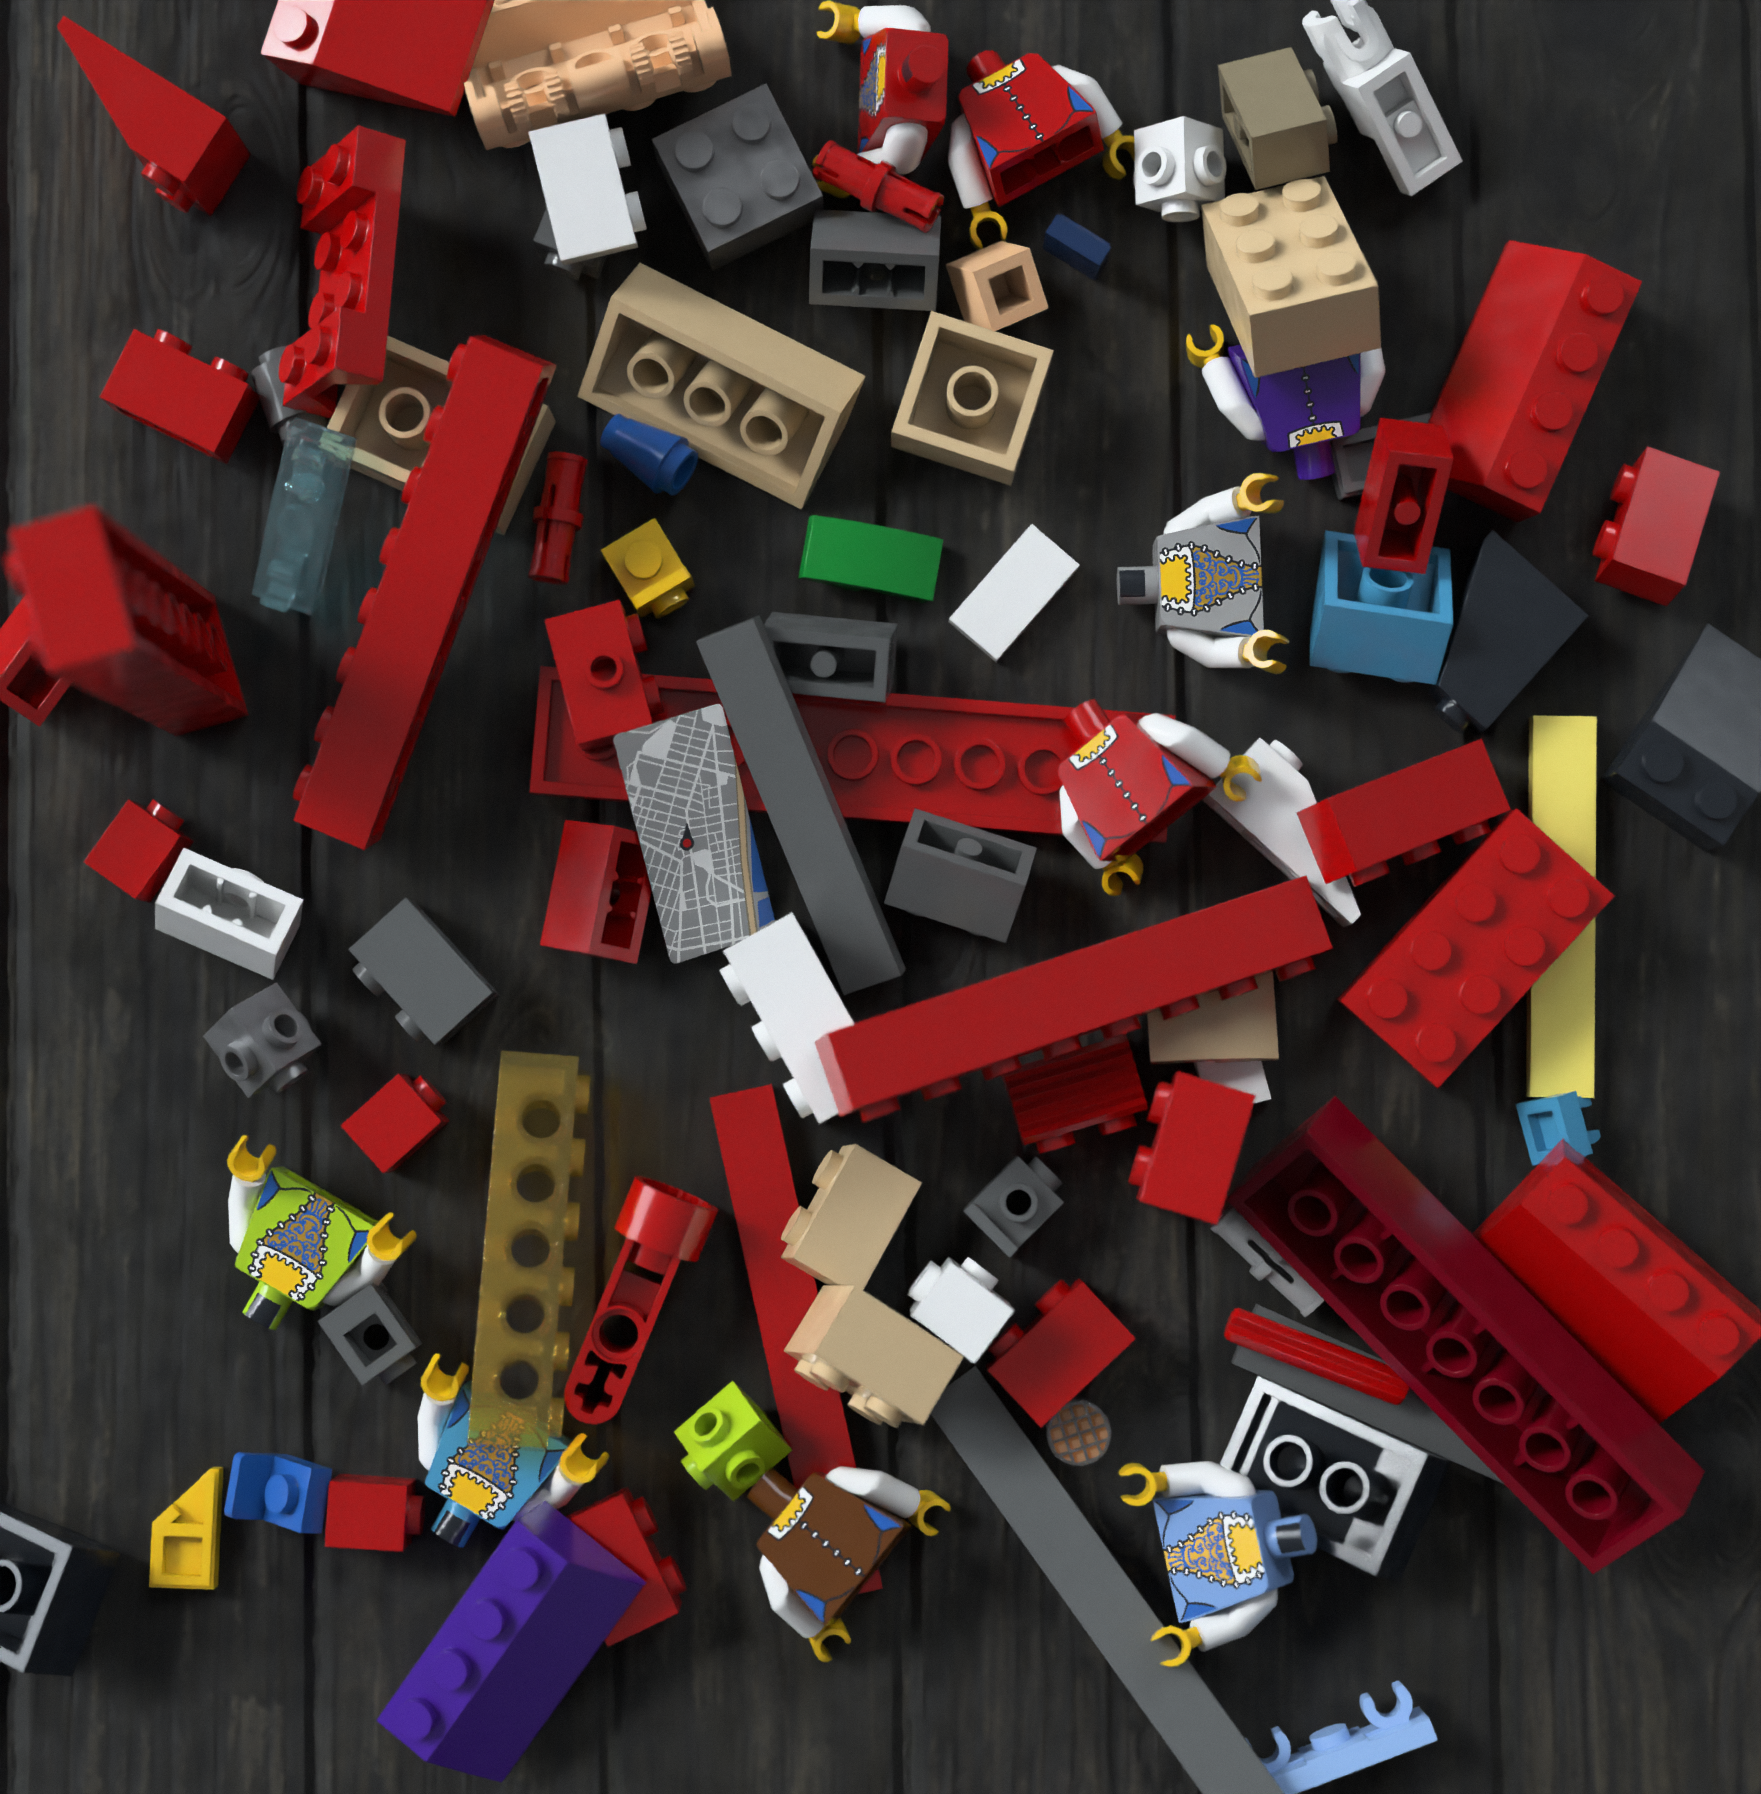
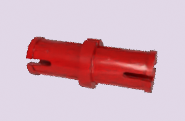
M829 140L820 151L815 163L820 166L822 165V167L816 166L813 168V177L815 179L822 180L860 199L861 207L873 213L876 212V209H880L919 228L924 233H927L936 222L941 209L935 206L940 207L943 205V194L933 192L897 174L896 167L884 160L880 164H876L838 145L833 140Z
M549 452L547 455L546 477L541 504L534 507L532 522L537 524L528 578L534 581L552 585L568 584L575 531L582 529L584 517L579 513V506L588 460L583 459L580 455L567 452Z

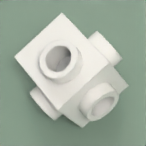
M1182 116L1134 130L1135 170L1133 182L1136 205L1161 212L1162 219L1165 221L1186 222L1200 217L1202 204L1225 198L1224 178L1226 175V161L1224 157L1223 129Z

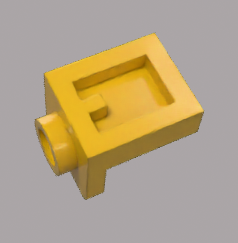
M655 518L601 549L603 556L641 618L651 612L654 613L656 618H661L675 611L689 600L685 592L695 587L693 579Z

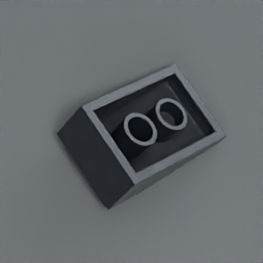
M1710 624L1704 625L1600 780L1703 851L1724 846L1761 791V659Z
M1258 1376L1220 1465L1248 1477L1255 1490L1273 1491L1277 1497L1281 1518L1303 1514L1308 1515L1316 1530L1317 1548L1375 1576L1400 1581L1451 1462Z
M0 1503V1661L22 1673L73 1676L121 1553L74 1530Z

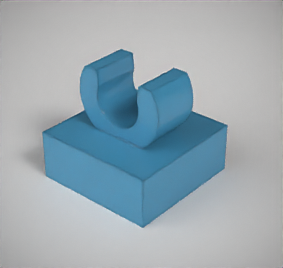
M1576 1091L1535 1098L1516 1104L1532 1166L1538 1165L1562 1139L1583 1156L1593 1154L1591 1144L1599 1140L1601 1137L1599 1129L1587 1131L1581 1108L1592 1105L1590 1098H1581V1096H1577Z

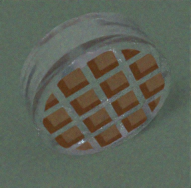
M1072 1399L1047 1422L1046 1438L1052 1452L1061 1461L1074 1466H1084L1094 1463L1104 1455L1110 1444L1111 1427L1106 1415L1097 1405L1083 1399Z

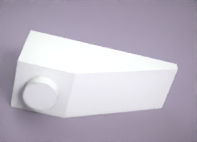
M1259 738L1243 755L1253 758L1258 763L1262 782L1256 781L1247 773L1236 774L1231 779L1234 784L1239 785L1245 790L1247 799L1241 802L1229 799L1225 794L1221 779L1216 784L1217 788L1202 800L1290 880L1307 876L1316 903L1342 927L1351 925L1361 913L1348 880L1345 876L1325 884L1296 813L1317 803L1308 780L1298 772L1303 764L1281 742L1274 740L1268 745Z

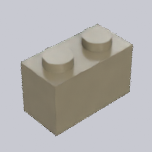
M1292 47L1218 65L1222 117L1255 190L1330 172L1328 145L1337 143V128L1334 115L1329 105L1320 106L1318 86L1314 73L1311 69L1302 70Z

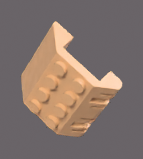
M495 0L468 81L464 85L478 132L486 150H490L499 146L514 148L524 145L530 141V131L608 114L621 109L627 111L640 110L651 105L657 98L680 91L699 92L711 87L717 80L732 75L729 55L719 21L713 7L707 8L705 0Z

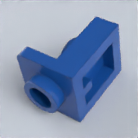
M238 1452L233 1457L224 1513L226 1516L234 1519L265 1520L298 1533L322 1534L332 1469L289 1454Z

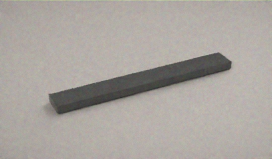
M974 1366L947 1386L930 1414L1202 1794H1285L1189 1660L1186 1659L1182 1664L1172 1667L1159 1664L1178 1657L1181 1649L1169 1633L1151 1641L1153 1634L1164 1627L977 1366Z

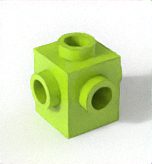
M734 1381L730 1382L674 1431L689 1453L681 1460L689 1474L705 1490L715 1484L733 1502L747 1489L755 1485L766 1471L773 1468L792 1451L764 1410Z

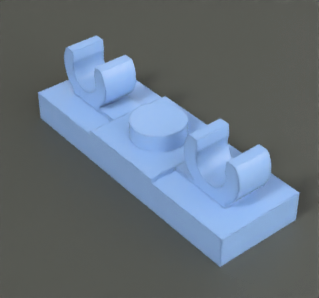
M1395 1681L1391 1684L1396 1694L1397 1702L1390 1712H1378L1375 1709L1371 1696L1367 1692L1360 1695L1361 1710L1372 1724L1363 1728L1356 1726L1347 1729L1346 1724L1340 1723L1322 1728L1310 1735L1311 1744L1298 1748L1299 1752L1291 1754L1290 1742L1280 1727L1276 1726L1271 1728L1272 1736L1276 1742L1275 1752L1268 1758L1259 1759L1285 1794H1297L1437 1741L1430 1718L1419 1706L1412 1709L1413 1704L1409 1691L1400 1681Z

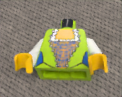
M243 1135L228 1157V1167L233 1174L228 1199L230 1244L238 1253L235 1267L260 1281L243 1310L244 1315L264 1327L277 1330L292 1301L314 1311L322 1308L325 1304L340 1306L372 1283L379 1286L397 1257L416 1240V1232L411 1230L403 1239H398L389 1229V1222L395 1216L393 1213L389 1212L378 1221L283 1166L271 1168L266 1176L265 1171L277 1154L276 1147L268 1144L260 1158H256L248 1152L246 1148L248 1136Z

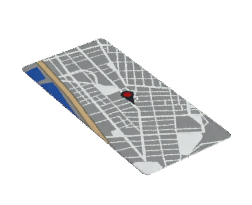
M714 704L616 735L614 744L670 961L677 964L734 945L774 923V914L723 707L720 704Z

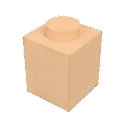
M1000 241L946 264L965 322L997 331L1049 308L1030 248Z

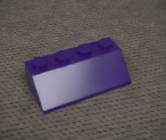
M544 1501L516 1520L376 1721L427 1763L502 1783L647 1582L551 1504Z

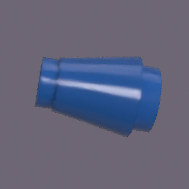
M616 414L608 422L600 440L601 447L610 451L611 455L654 493L665 491L672 496L679 493L692 476L698 461V452L689 447L687 438L631 418L628 419L621 414Z

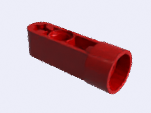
M644 1176L634 1177L614 1226L619 1233L627 1238L565 1386L564 1400L566 1407L577 1420L587 1424H600L608 1421L618 1412L681 1259L697 1262L719 1211L711 1203L664 1182ZM629 1260L643 1268L665 1275L663 1282L659 1283L625 1269L627 1261ZM613 1315L627 1316L636 1324L638 1338L629 1345H616L606 1337L603 1329L604 1321ZM590 1351H593L597 1356L590 1355ZM604 1360L614 1364L604 1385V1391L609 1395H602L598 1403H594L586 1399L588 1388L582 1384H590L601 1361ZM619 1364L627 1365V1369L622 1368Z

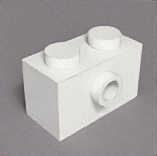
M601 114L530 131L529 136L562 264L567 265L638 248L635 232L647 230L638 191L625 194L619 168L631 166L622 127L609 130L606 115Z
M183 848L155 902V929L273 980L300 926L303 899L264 883L260 878L248 871L238 868L231 869Z
M948 1256L940 1267L930 1260L908 1289V1295L915 1300L910 1306L911 1316L974 1364L1014 1312V1309L1007 1300L992 1290L999 1280L969 1257L966 1258L962 1265H959Z

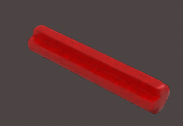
M1234 1308L1228 1318L1224 1337L1229 1342L1394 1405H1401L1407 1396L1410 1387L1385 1363L1241 1308Z

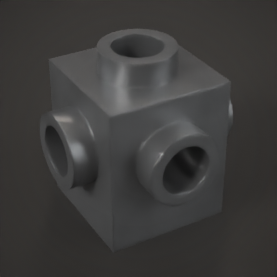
M277 982L230 1008L203 1036L219 1057L225 1072L237 1082L248 1098L270 1085L276 1093H279L298 1081L309 1071L303 1062L322 1045L311 1030L307 1019L297 1011Z

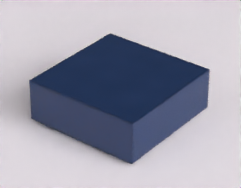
M1057 214L1045 232L1042 249L1096 281L1107 264L1111 247L1110 243L1063 214Z

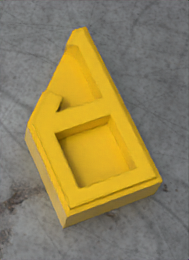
M212 1467L193 1486L152 1522L149 1587L214 1590L218 1587L224 1467Z

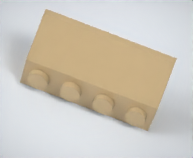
M639 263L610 298L578 397L613 415L621 414L628 419L631 418L685 437L689 441V447L698 452V458L802 509L847 424L866 376Z

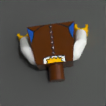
M839 1466L828 1474L813 1472L798 1490L776 1470L770 1468L756 1482L747 1498L774 1520L756 1544L763 1553L759 1569L772 1609L802 1637L809 1639L814 1653L820 1661H831L832 1657L822 1641L830 1635H839L844 1639L845 1643H851L849 1633L839 1617L912 1527L903 1518H908L924 1534L934 1536L939 1531L924 1522L925 1512L928 1508L939 1505L950 1512V1505L933 1491H918L916 1488L883 1471Z

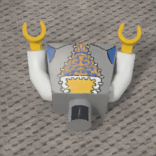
M1254 473L1243 481L1241 487H1234L1205 497L1168 521L1163 535L1157 536L1153 543V566L1117 568L1118 604H1154L1156 633L1167 635L1173 648L1208 668H1251L1256 666L1269 673H1282L1286 669V665L1278 661L1267 660V652L1273 644H1289V640L1276 632L1264 630L1259 516H1249L1251 511L1277 513L1282 509L1284 505L1283 500H1270L1262 503L1260 499V491L1264 484L1275 482L1279 478L1271 474Z

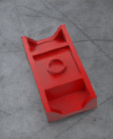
M358 125L340 142L331 145L325 155L312 166H307L301 174L297 187V201L303 204L301 229L322 234L314 257L315 268L321 271L319 291L313 298L309 310L308 323L311 330L294 343L288 345L280 360L278 374L279 380L285 383L284 407L305 410L307 413L331 418L336 409L338 384L379 385L383 382L406 144L404 139Z

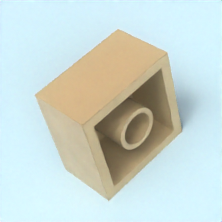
M931 311L891 432V447L1011 486L1044 387L1054 350Z
M823 1285L784 1349L785 1353L799 1361L794 1371L801 1377L826 1391L829 1387L842 1393L846 1391L852 1395L848 1403L851 1409L878 1425H881L884 1421L898 1428L901 1421L922 1425L925 1423L964 1357L856 1285Z

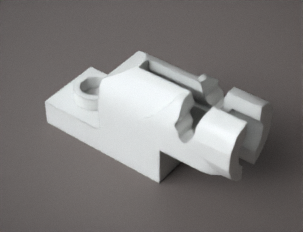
M1330 0L1338 17L1331 15L1321 18L1317 11L1312 10L1303 18L1302 24L1315 51L1323 59V66L1333 86L1342 97L1359 132L1375 140L1400 192L1412 196L1461 163L1460 154L1411 53L1393 47L1375 10L1368 6L1366 0ZM1342 25L1358 32L1360 38L1351 43Z

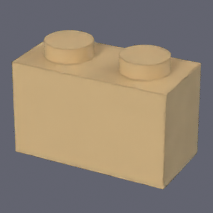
M852 1144L842 1146L839 1153L830 1150L819 1165L812 1181L819 1189L808 1209L799 1206L788 1221L781 1236V1240L788 1243L780 1258L826 1285H856L863 1290L922 1182L859 1145Z

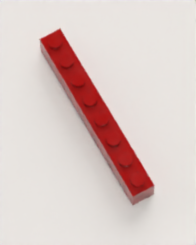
M485 335L470 336L467 345L460 343L455 349L446 373V380L453 382L445 407L437 405L428 420L424 433V442L431 444L423 467L415 466L405 483L401 501L407 504L408 508L400 529L393 527L382 546L379 562L386 565L378 589L371 587L361 604L357 621L365 626L357 648L350 646L338 667L336 682L343 684L335 707L329 705L318 722L314 740L321 743L314 765L307 764L304 767L295 785L293 799L299 801L300 804L293 821L362 850L381 840L555 372L556 364Z
M1303 876L828 1032L814 1043L840 1117L859 1111L862 1121L867 1122L900 1110L897 1099L899 1097L921 1090L925 1102L962 1089L958 1077L981 1070L985 1081L995 1079L1022 1069L1019 1057L1038 1050H1042L1045 1061L1081 1049L1080 1036L1101 1030L1104 1040H1110L1142 1028L1138 1017L1160 1010L1163 1021L1200 1009L1197 1000L1199 996L1218 990L1221 1001H1225L1258 989L1255 978L1276 971L1279 982L1308 973L1316 969L1312 958L1333 949L1308 878Z

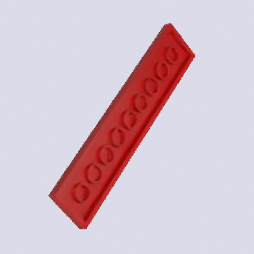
M540 666L529 793L541 796L629 802L615 744L612 743L583 751L577 745L557 667ZM642 674L643 678L652 676L650 674ZM654 675L664 708L663 713L653 715L655 723L714 704H720L723 707L712 679ZM792 693L844 819L909 824L916 808L980 830L1064 836L1062 832L1059 792L1063 784L1058 776V767L1081 747L1064 722V718L1075 707L890 693L886 702ZM724 710L748 812L767 813ZM1103 710L1111 722L1123 713L1144 714L1146 716L1152 714ZM1161 714L1174 720L1176 715ZM1167 828L1148 843L1165 844Z

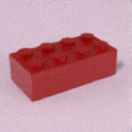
M1517 808L1508 811L1491 829L1492 832H1489L1337 998L1345 1008L1436 1088L1441 1086L1614 897L1607 888Z

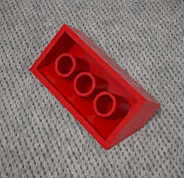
M1512 240L1506 243L1427 422L1429 424L1443 425L1454 458L1446 489L1517 523L1541 513L1642 284L1641 280L1587 254Z

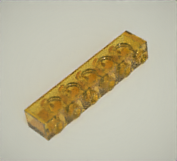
M501 1051L468 1426V1447L547 1452L548 1437L561 1438L564 1398L551 1397L553 1371L567 1372L570 1332H557L559 1306H572L575 1267L562 1266L564 1241L577 1242L580 1203L567 1202L569 1177L582 1178L585 1139L572 1137L574 1113L587 1114L590 1075H578V1056ZM545 1108L556 1114L560 1121V1126L553 1135L546 1138H536L528 1134L524 1129L522 1122L525 1116L534 1109ZM529 1172H543L552 1179L555 1189L552 1195L545 1201L538 1203L529 1202L519 1194L517 1184ZM527 1235H535L542 1238L550 1250L546 1261L533 1268L519 1265L511 1254L515 1242ZM519 1300H532L544 1312L543 1323L533 1332H516L506 1321V1313L509 1307ZM518 1364L531 1367L539 1378V1385L534 1394L521 1400L508 1397L500 1386L503 1373L509 1367Z

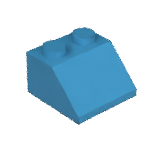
M1325 530L1310 626V666L1327 668L1337 673L1354 672L1387 677L1403 683L1420 682L1436 685L1453 626L1450 549L1432 547L1426 574L1362 567L1355 535Z

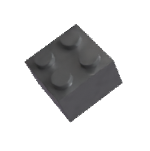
M767 84L759 86L652 139L657 162L712 271L813 222L815 209L824 210L823 195Z

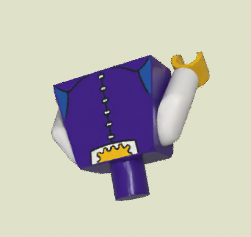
M1210 325V334L1216 345L1207 351L1197 349L1193 344L1191 335H1187L1186 348L1188 358L1192 364L1203 368L1202 375L1218 409L1247 439L1261 441L1271 452L1293 449L1298 479L1301 480L1322 478L1335 472L1330 440L1354 435L1359 432L1360 417L1371 410L1385 375L1382 349L1380 348L1255 378L1241 345L1228 347L1230 358L1223 357L1224 336L1218 326Z

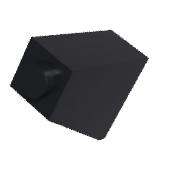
M1493 530L1472 551L1453 612V626L1436 685L1431 684L1428 692L1438 702L1434 708L1436 714L1448 726L1461 734L1468 729L1475 736L1486 730L1589 616Z

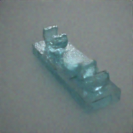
M298 417L288 425L252 595L261 598V605L284 613L291 608L308 615H312L318 608L357 438Z

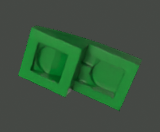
M812 515L809 516L798 578L856 592L869 590L920 603L931 602L934 597L943 539L874 524Z

